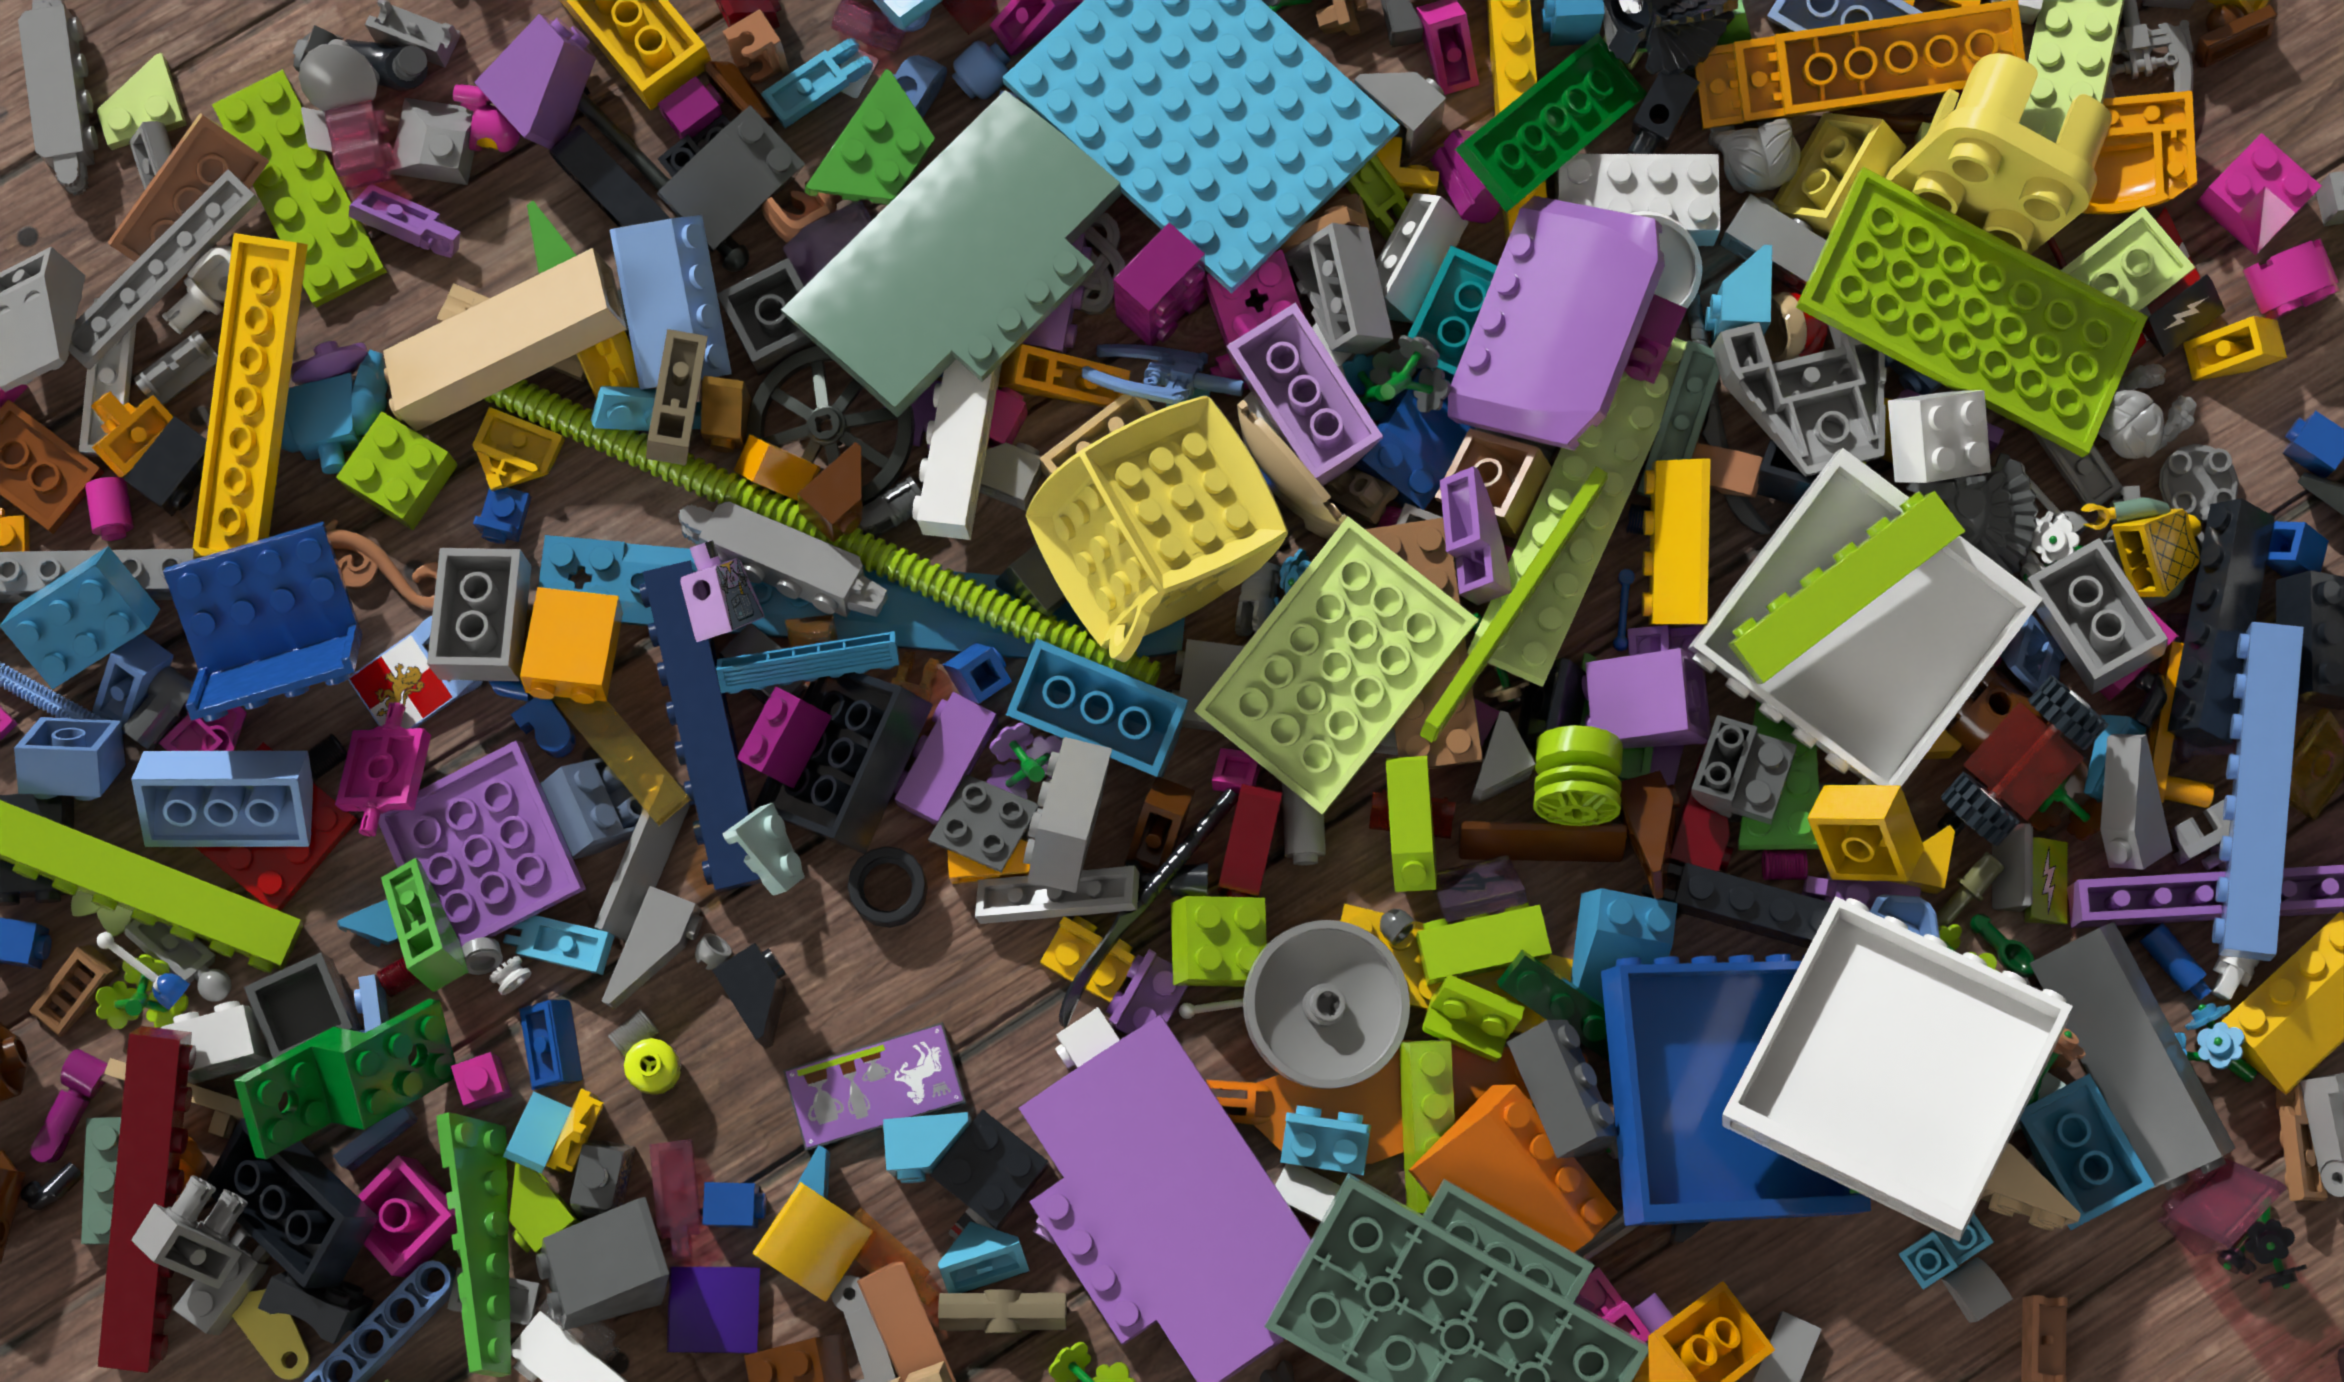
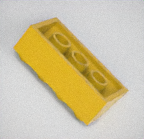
M1710 459L1655 461L1652 463V470H1645L1644 493L1651 495V511H1644L1643 518L1644 535H1650V551L1643 552L1642 570L1643 576H1649V592H1643L1642 616H1649V625L1707 624Z
M2341 911L2222 1020L2229 1028L2237 1027L2243 1031L2245 1041L2240 1046L2243 1049L2242 1058L2285 1095L2344 1042V913Z

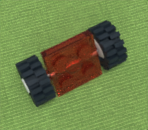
M2052 675L2048 677L2028 700L2048 720V723H2044L2023 703L2019 702L1963 764L1985 783L1988 789L1969 774L1962 772L1941 796L1942 800L1951 810L1956 812L1955 814L1995 846H1999L2020 823V819L2000 801L2001 799L2028 820L2085 758L2059 735L2063 732L2075 744L2087 750L2109 726L2087 702Z

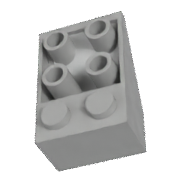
M52 247L0 272V388L5 392L21 384H28L34 378L50 370L59 369L69 356L68 349L72 332L76 326L75 319L79 303L82 299V289L86 275Z

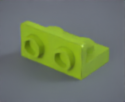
M1448 974L1431 997L1422 1030L1444 1041H1451V1044L1488 1060L1498 1062L1502 1056L1506 1039L1521 1021L1525 1007Z

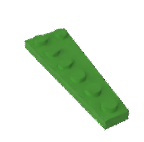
M1756 700L1753 726L1757 727V733L1797 745V751L1772 825L1741 816L1738 850L1819 849L1807 819L1819 796L1817 746L1814 745L1810 749L1800 743L1791 735L1795 730L1782 719L1777 724L1767 718L1758 710L1761 703Z

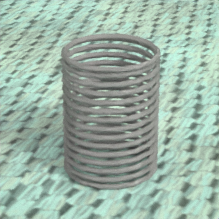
M641 1009L638 1010L640 1014L636 1012L637 1015L634 1013V1016L632 1015V1018L629 1017L623 1023V1026L620 1025L616 1031L613 1030L608 1035L613 1044L625 1057L634 1044L644 1039L653 1038L655 1034L659 1033V1030Z

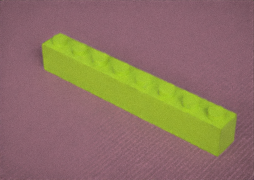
M0 800V859L14 864L12 871L32 880H36L38 875H42L54 880L52 887L73 896L80 890L93 896L92 903L111 911H115L118 905L133 911L130 917L145 925L154 927L156 921L172 927L169 932L170 934L189 942H193L195 936L211 942L209 949L226 957L232 958L234 952L250 958L247 963L248 965L261 971L271 973L273 967L279 970L285 969L303 928L301 919Z

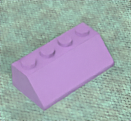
M1296 302L1227 345L1230 360L1282 440L1322 486L1352 468L1383 439V435Z

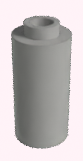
M1282 783L1285 857L1293 858L1294 865L1317 864L1318 857L1326 855L1324 814L1322 815Z

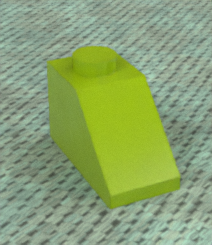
M515 1163L509 1221L516 1230L511 1235L525 1252L528 1253L533 1249L535 1253L540 1254L544 1237L576 1225L581 1220L543 1174Z

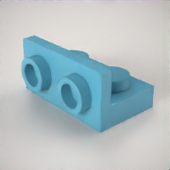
M1297 1105L1296 1113L1286 1112L1281 1163L1364 1175L1371 1125L1362 1124L1363 1115L1338 1112L1337 1120L1321 1117L1322 1109Z

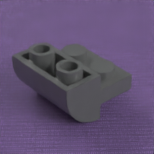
M1717 715L1692 786V795L1700 804L1720 815L1731 818L1734 813L1772 825L1797 751V745L1757 733L1756 726Z

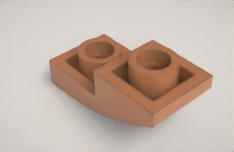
M1696 443L1691 459H1710V488L1726 495L1756 497L1759 487V470L1764 459L1763 457Z

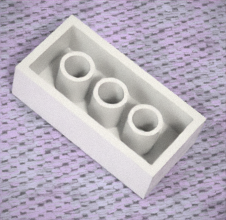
M1576 154L1554 172L1555 200L1628 214L1640 211L1664 214L1679 222L1690 233L1697 246H1714L1719 235L1718 154Z

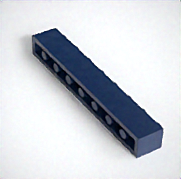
M689 560L644 571L645 583L639 584V589L644 607H651L654 622L648 624L653 647L660 646L663 662L657 663L659 678L662 686H669L672 701L666 702L668 718L671 726L678 725L681 741L675 742L676 754L680 765H687L690 778L689 781L684 782V789L689 805H696L699 820L693 821L695 837L698 845H705L708 860L702 861L704 877L707 885L714 884V889L722 893L759 884L762 881L745 864L744 858L748 854L738 842L728 844L723 837L725 831L753 811L742 763L737 759L739 750L726 693H721L716 671L718 658L714 640L712 637L696 642L680 582L681 577L697 571L696 565Z

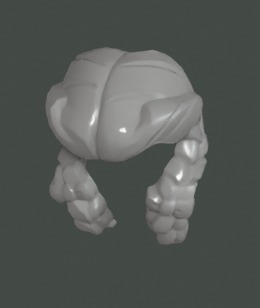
M1783 117L1756 122L1760 126L1757 129L1747 128L1735 131L1734 125L1711 128L1708 143L1722 152L1726 179L1729 180L1728 182L1739 194L1745 191L1761 193L1766 190H1774L1785 182H1789L1795 176L1801 159V150L1793 136L1791 119Z
M2159 364L2139 365L2127 377L2125 376L2121 379L2098 434L2108 440L2114 451L2123 458H2150L2158 450L2164 448L2167 442L2174 441L2178 434L2183 430L2189 429L2194 424L2193 415L2197 404L2192 397L2178 396V399L2172 403V407L2169 409L2168 420L2164 426L2161 408L2156 403H2153L2154 401L2149 395L2134 391L2137 388H2153L2159 384H2164L2166 369Z

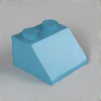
M1763 245L1722 282L1717 295H1711L1710 307H1706L1705 331H1711V344H1714L1721 331L1758 322L1760 323L1763 336L1765 335L1771 323L1772 245Z
M968 1112L883 1119L886 1171L893 1177H897V1180H900L901 1183L925 1182V1174H931L973 1122V1119Z

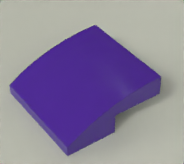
M670 1267L667 1352L756 1353L758 1348L760 1268Z

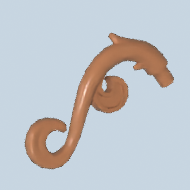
M333 519L325 526L333 549L351 550L361 555L364 559L363 564L359 567H354V558L350 554L338 561L347 588L355 590L367 588L374 582L378 571H380L408 602L422 610L433 611L435 595L431 597L417 595L385 551L373 541L358 533L336 529L337 519ZM430 562L417 568L412 574L414 583H419L420 580L427 577L436 580L438 562Z

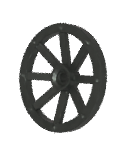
M819 346L801 350L778 364L759 386L748 415L747 439L749 434L777 447L811 438L801 458L814 463L822 447H825L829 465L840 456L838 446L845 444L850 447L855 442L861 446L862 456L882 468L881 472L873 480L862 487V506L888 490L907 464L915 433L912 405L898 418L887 408L844 415L845 411L864 387L853 378L836 402L830 406L824 362L834 360ZM808 366L812 368L817 408L814 410L780 390V387L790 377ZM772 400L777 401L807 420L806 425L764 437L765 419ZM826 420H831V425H833L830 431L821 430L822 423ZM898 420L897 439L890 458H887L850 434V428Z

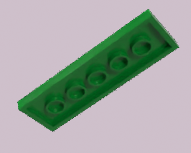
M1597 33L1455 150L1501 207L1508 212L1637 104L1647 93L1620 59H1616L1614 52H1609L1607 43Z

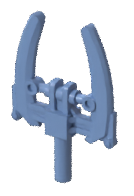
M1136 344L1097 345L1096 355L1098 357H1130L1157 360L1158 362L1152 361L1149 363L1148 368L1144 372L1143 384L1114 377L1089 366L1082 368V377L1099 386L1126 395L1173 405L1183 402L1184 399L1188 398V395L1192 396L1196 389L1241 397L1245 385L1243 380L1199 373V371H1203L1204 364L1208 363V354L1205 352L1195 353L1158 346Z

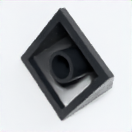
M1037 544L1009 565L995 580L998 588L1029 604L1048 617L1068 601L1054 579Z
M1555 659L1543 687L1530 681V685L1525 687L1517 730L1528 749H1535L1537 737L1545 731L1557 727L1580 726L1585 702L1582 690V677L1586 675V672L1569 659Z

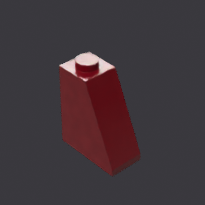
M1246 784L1241 785L1219 880L1218 893L1225 894V897L1259 898L1281 809L1282 793Z

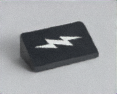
M2208 274L2147 318L2142 332L2162 357L2173 351L2226 311Z

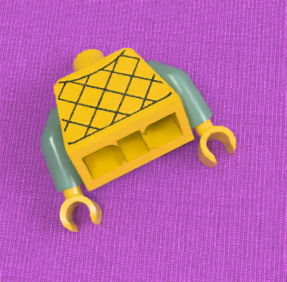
M2146 497L2115 502L2111 508L2094 503H2088L2081 508V511L2084 512L2095 510L2098 512V518L2094 523L2083 524L2088 528L2101 530L2108 525L2110 520L2116 519L2117 523L2113 524L2111 528L2125 575L2146 607L2151 609L2180 595L2188 574L2196 567L2200 559L2195 537L2201 533L2202 527L2200 521L2195 516L2187 514L2183 508L2170 509L2166 502Z

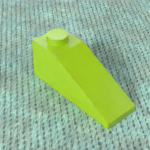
M1428 756L1386 758L1395 892L1436 890L1437 863Z

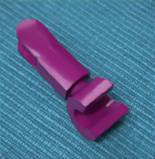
M75 1049L67 1057L61 1070L60 1080L61 1084L68 1087L69 1090L61 1089L44 1122L45 1125L42 1126L31 1145V1155L36 1161L53 1163L60 1160L63 1156L71 1134L74 1133L90 1102L84 1096L91 1099L101 1090L106 1083L101 1079L106 1075L104 1073L108 1063L80 1049Z

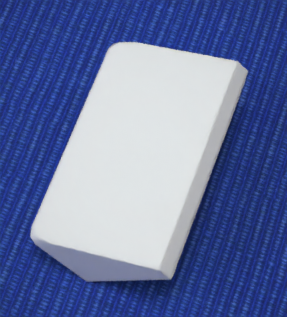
M1287 1163L1275 1184L1290 1208L1319 1223L1322 1221L1341 1187L1300 1165Z

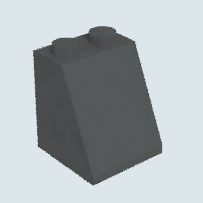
M646 1197L635 1199L544 1237L541 1253L536 1255L539 1276L542 1280L548 1278L552 1293L547 1294L551 1316L553 1319L560 1318L563 1331L662 1305L669 1271Z

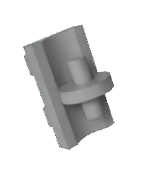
M2224 800L2203 811L2214 829L2210 834L2204 836L2193 817L2170 829L2174 842L2179 849L2178 852L2173 854L2178 865L2209 849L2211 855L2202 859L2204 868L2210 870L2219 866L2222 871H2226V861H2220L2219 859L2222 836H2229L2230 820H2223Z

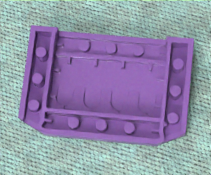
M1534 196L1519 210L1450 385L1448 417L1456 423L1575 450L1580 445L1577 439L1591 425L1597 427L1607 416L1665 267L1664 253L1660 250L1659 241L1662 225L1655 218Z

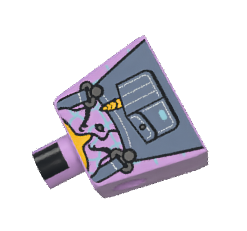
M713 540L690 548L697 571L681 577L680 582L696 642L731 632L765 617L741 560L734 558L721 563Z

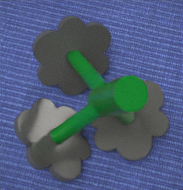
M1403 335L1398 340L1401 346L1400 350L1393 349L1389 354L1380 351L1373 356L1372 365L1374 368L1370 371L1369 378L1372 382L1378 383L1377 385H1382L1380 393L1385 399H1392L1401 391L1410 389L1414 390V396L1418 398L1417 408L1420 412L1428 413L1431 410L1438 411L1442 408L1443 400L1448 397L1451 386L1449 381L1444 379L1445 372L1439 368L1435 369L1438 366L1437 360L1440 355L1428 340L1421 337H1414L1412 339ZM1416 367L1423 369L1419 375V382H1414L1411 379Z

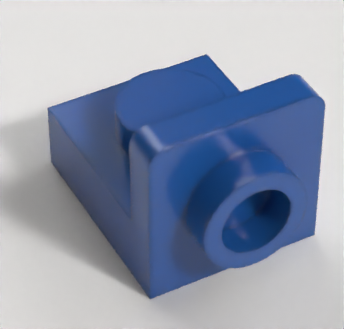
M489 487L481 517L475 516L473 525L482 533V538L497 544H505L506 539L519 542L532 496L527 492L511 488L491 491Z

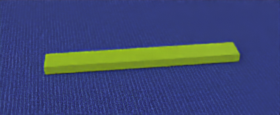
M1597 466L1593 469L1425 720L1420 732L1421 737L1431 743L1437 740L1601 494L1608 479L1607 472Z

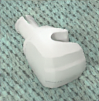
M220 245L211 248L187 273L188 277L184 279V283L187 286L186 290L188 293L172 308L162 314L164 320L170 321L168 324L177 333L181 334L205 310L207 312L211 311L215 315L223 311L220 303H225L232 247Z

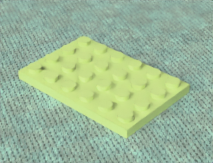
M1347 516L1194 712L1323 815L1479 619Z

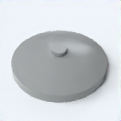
M1318 920L1284 931L1268 943L1259 953L1246 980L1243 1010L1246 1027L1252 1043L1270 1067L1283 1077L1300 1085L1331 1089L1359 1083L1380 1071L1390 1061L1405 1036L1410 1013V999L1407 982L1400 964L1383 942L1370 932L1356 925L1342 921Z

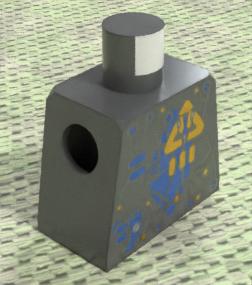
M597 1139L582 1145L570 1198V1205L578 1218L590 1219L624 1204L636 1149L635 1146Z

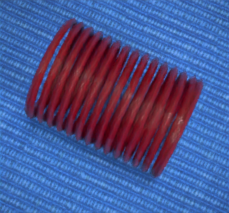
M404 957L376 972L382 987L391 998L420 981L407 970Z

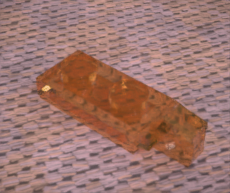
M860 1208L853 1217L873 1230V1233L855 1260L870 1273L892 1262H903L906 1265L920 1300L930 1307L939 1297V1293L924 1280L930 1274V1271L924 1266L925 1263L866 1211Z

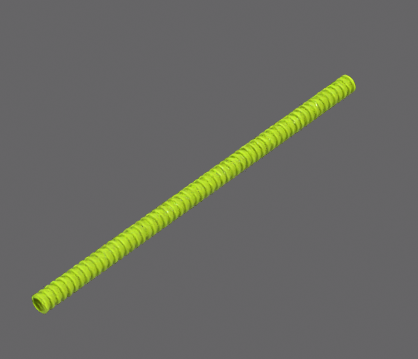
M525 379L484 398L488 403L495 401L497 407L504 408L506 406L507 411L511 413L517 411L518 416L522 418L528 416L529 421L533 423L539 421L542 427L547 428L550 426L553 432L558 433L562 431V435L565 437L573 436V440L576 442L584 441L587 447L595 445V449L598 452L606 450V454L609 457L617 455L618 461L626 462L628 460L629 465L632 467L639 465L640 470L643 472L651 470V475L654 477L662 475V479L665 482L673 480L674 486L681 487L684 485L685 490L688 492L695 490L696 495L699 497L707 495V500L710 502H715L716 500H718V504L728 501L855 554L859 556L862 565L865 566V571L873 572L875 570L878 577L882 578L886 575L888 576V581L894 583L897 580L899 581V586L903 588L911 586L910 589L914 593L920 590L923 597L929 598L933 596L934 602L940 603L944 601L945 606L948 608L956 606L957 612L963 613L967 611L968 617L975 618L978 616L979 622L986 623L989 621L991 622V627L998 628L1000 626L1002 627V632L1006 634L1012 631L1015 638L1020 639L1023 636L1028 644H1031L1033 641L1035 642L1037 638L1155 686L1161 672V662L1155 660L1151 663L1146 655L1140 658L1137 656V651L1126 662L1110 657L1109 649L1102 648L1087 629L1082 632L1080 631V626L1076 624L1070 627L1067 620L1062 619L1059 622L1056 615L1051 614L1048 617L1040 611H1034V608L1029 604L1023 606L1020 599L1012 601L1011 596L1008 594L999 595V590L997 589L989 591L988 585L984 583L978 586L973 578L967 581L964 574L959 573L956 576L950 568L942 570L941 564L936 563L933 566L930 559L924 558L920 560L919 554L913 553L909 555L908 550L905 548L897 550L896 544L890 543L886 545L885 539L878 538L875 540L873 534L867 533L864 535L863 530L860 528H856L849 535L843 534L833 543L799 513L798 504H795L794 499L787 498L785 500L784 495L780 493L774 495L773 491L768 488L762 490L761 485L757 483L751 485L750 480L747 478L740 480L739 475L736 473L729 475L727 469H717L714 463L706 465L703 458L695 460L694 455L688 453L686 465L646 459L648 434L641 433L639 435L637 430L594 428L590 420L593 413L592 409L586 408L583 410L581 404L575 403L572 405L570 399L564 398L561 400L559 394L553 393L550 395L548 389L542 388L539 390L538 385L533 383L528 385Z

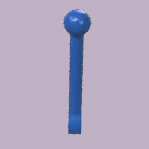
M1630 569L1622 570L1618 576V582L1622 587L1618 634L1613 640V647L1617 651H1624L1629 646L1628 639L1625 637L1629 588L1635 579V574Z

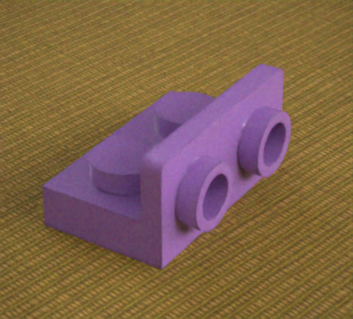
M1149 949L1145 957L1137 955L1126 975L1132 979L1125 993L1116 992L1106 1010L1108 1014L1112 1015L1109 1019L1110 1026L1125 1035H1129L1159 1015L1168 1024L1188 986H1173L1172 964L1158 957L1156 952Z

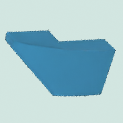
M387 900L350 914L337 922L339 930L344 932L348 930L370 940L369 943L380 947L381 943L389 945L399 941Z

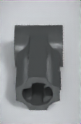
M172 666L165 667L154 677L148 687L147 693L149 696L122 727V730L146 749L153 751L176 721L188 715L186 703L194 683Z

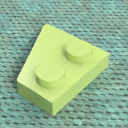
M162 53L156 54L97 109L107 145L111 150L130 145L129 141L142 122H162L167 132L187 125L166 58Z

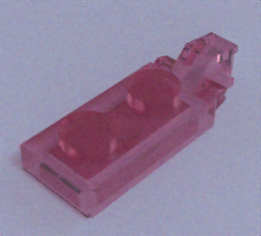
M687 1139L650 1144L657 1228L661 1231L662 1239L671 1238L673 1258H676V1260L693 1258L691 1235L700 1234L699 1224H701L693 1140Z

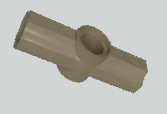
M1004 1289L984 1290V1293H939V1330H984V1333L1018 1334L1022 1333V1330H1066L1067 1294L1059 1292L1022 1293V1290Z

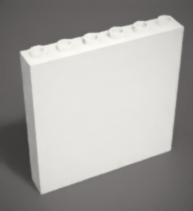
M1842 448L1835 452L1688 649L1695 653L1692 660L1711 674L1716 669L1728 678L1725 685L1744 699L1749 694L1761 703L1758 710L1777 724L1781 719L1795 729L1791 734L1795 739L1810 749L1814 745L1818 746L1828 754L1824 760L1833 768L1843 774L1849 770L1861 780L1858 785L1902 786L2043 598L1964 538L1958 536L1763 684H1757L1728 645L1736 639L1732 631L1751 617L1758 622L1770 612L1766 606L1784 592L1789 597L1803 588L1799 583L1803 577L1817 567H1820L1823 572L1836 563L1832 557L1836 552L1852 541L1856 546H1859L1870 537L1866 533L1868 528L1885 516L1891 522L1903 512L1899 505L1909 498Z
M1835 896L1722 1114V1126L1960 1242L2069 1021L2073 1006L2066 1003L2067 1000L2055 991L2049 989L2037 990L2027 985L2026 980L2016 973L2010 971L1998 972L1988 967L1987 963L1977 955L1967 952L1963 953V955L1947 948V944L1938 937L1925 934L1923 937L1908 930V926L1899 919L1886 916L1884 919L1869 912V908L1860 901L1851 898L1845 901Z

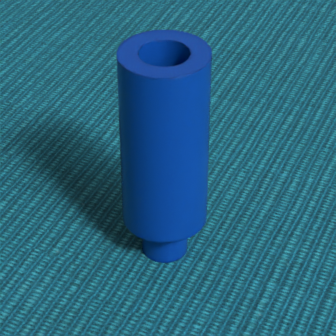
M2163 922L2139 941L2183 993L2190 990L2200 1001L2212 991L2203 980L2207 973Z

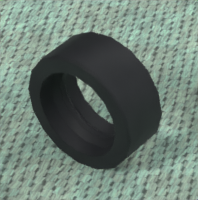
M888 846L872 849L858 858L850 871L847 886L850 900L861 917L875 926L888 928L904 925L916 917L926 902L928 890L925 873L914 856L901 848ZM885 863L897 864L904 868L912 882L911 896L907 902L900 908L891 911L878 910L870 905L865 898L863 889L865 878L869 872L876 866Z

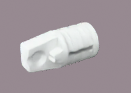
M2219 956L2213 970L2220 974L2211 994L2224 1001L2230 1000L2239 984L2244 987L2248 986L2259 960Z

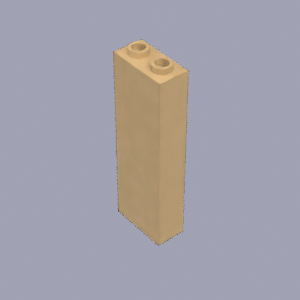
M591 248L384 350L386 363L384 376L391 389L392 398L389 399V405L394 416L400 421L404 420L417 432L626 330L612 269Z

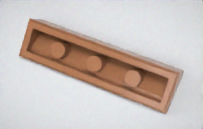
M892 1262L857 1280L898 1377H901L902 1381L905 1382L909 1373L945 1361L952 1382H956L906 1265L903 1262Z

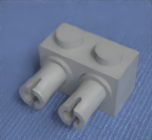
M192 1175L182 1194L172 1207L164 1208L154 1203L131 1241L154 1263L219 1289L242 1254L229 1241L230 1237L228 1234L248 1202L237 1194L224 1189L206 1220L197 1222L196 1219L216 1188L207 1181Z

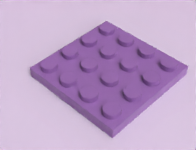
M516 740L419 790L414 810H393L380 814L378 824L397 868L414 858L421 862L460 941L461 947L468 941L476 938H491L586 890L524 745L520 741Z

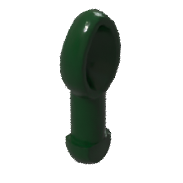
M1977 914L1972 917L1970 921L1971 930L1975 935L1978 933L1997 952L2000 964L2007 971L2016 973L2021 977H2031L2034 975V971L2029 963L2035 961L2029 948L2019 941L2007 939L1990 922L1991 919L1988 916Z

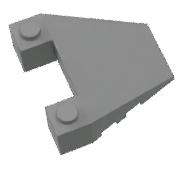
M1759 322L1721 331L1712 345V350L1723 385L1805 477L1820 473L1835 452L1842 448L1861 462L1884 457L1886 405H1884V384L1886 382L1885 354L1828 325L1835 349L1772 364Z

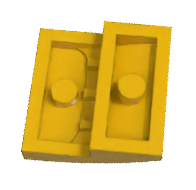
M800 1182L752 1254L826 1302L873 1233V1230Z

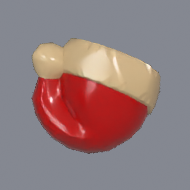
M1779 292L1771 295V323L1764 335V339L1773 362H1782L1819 353L1824 346L1828 324L1796 308L1801 297L1800 294Z

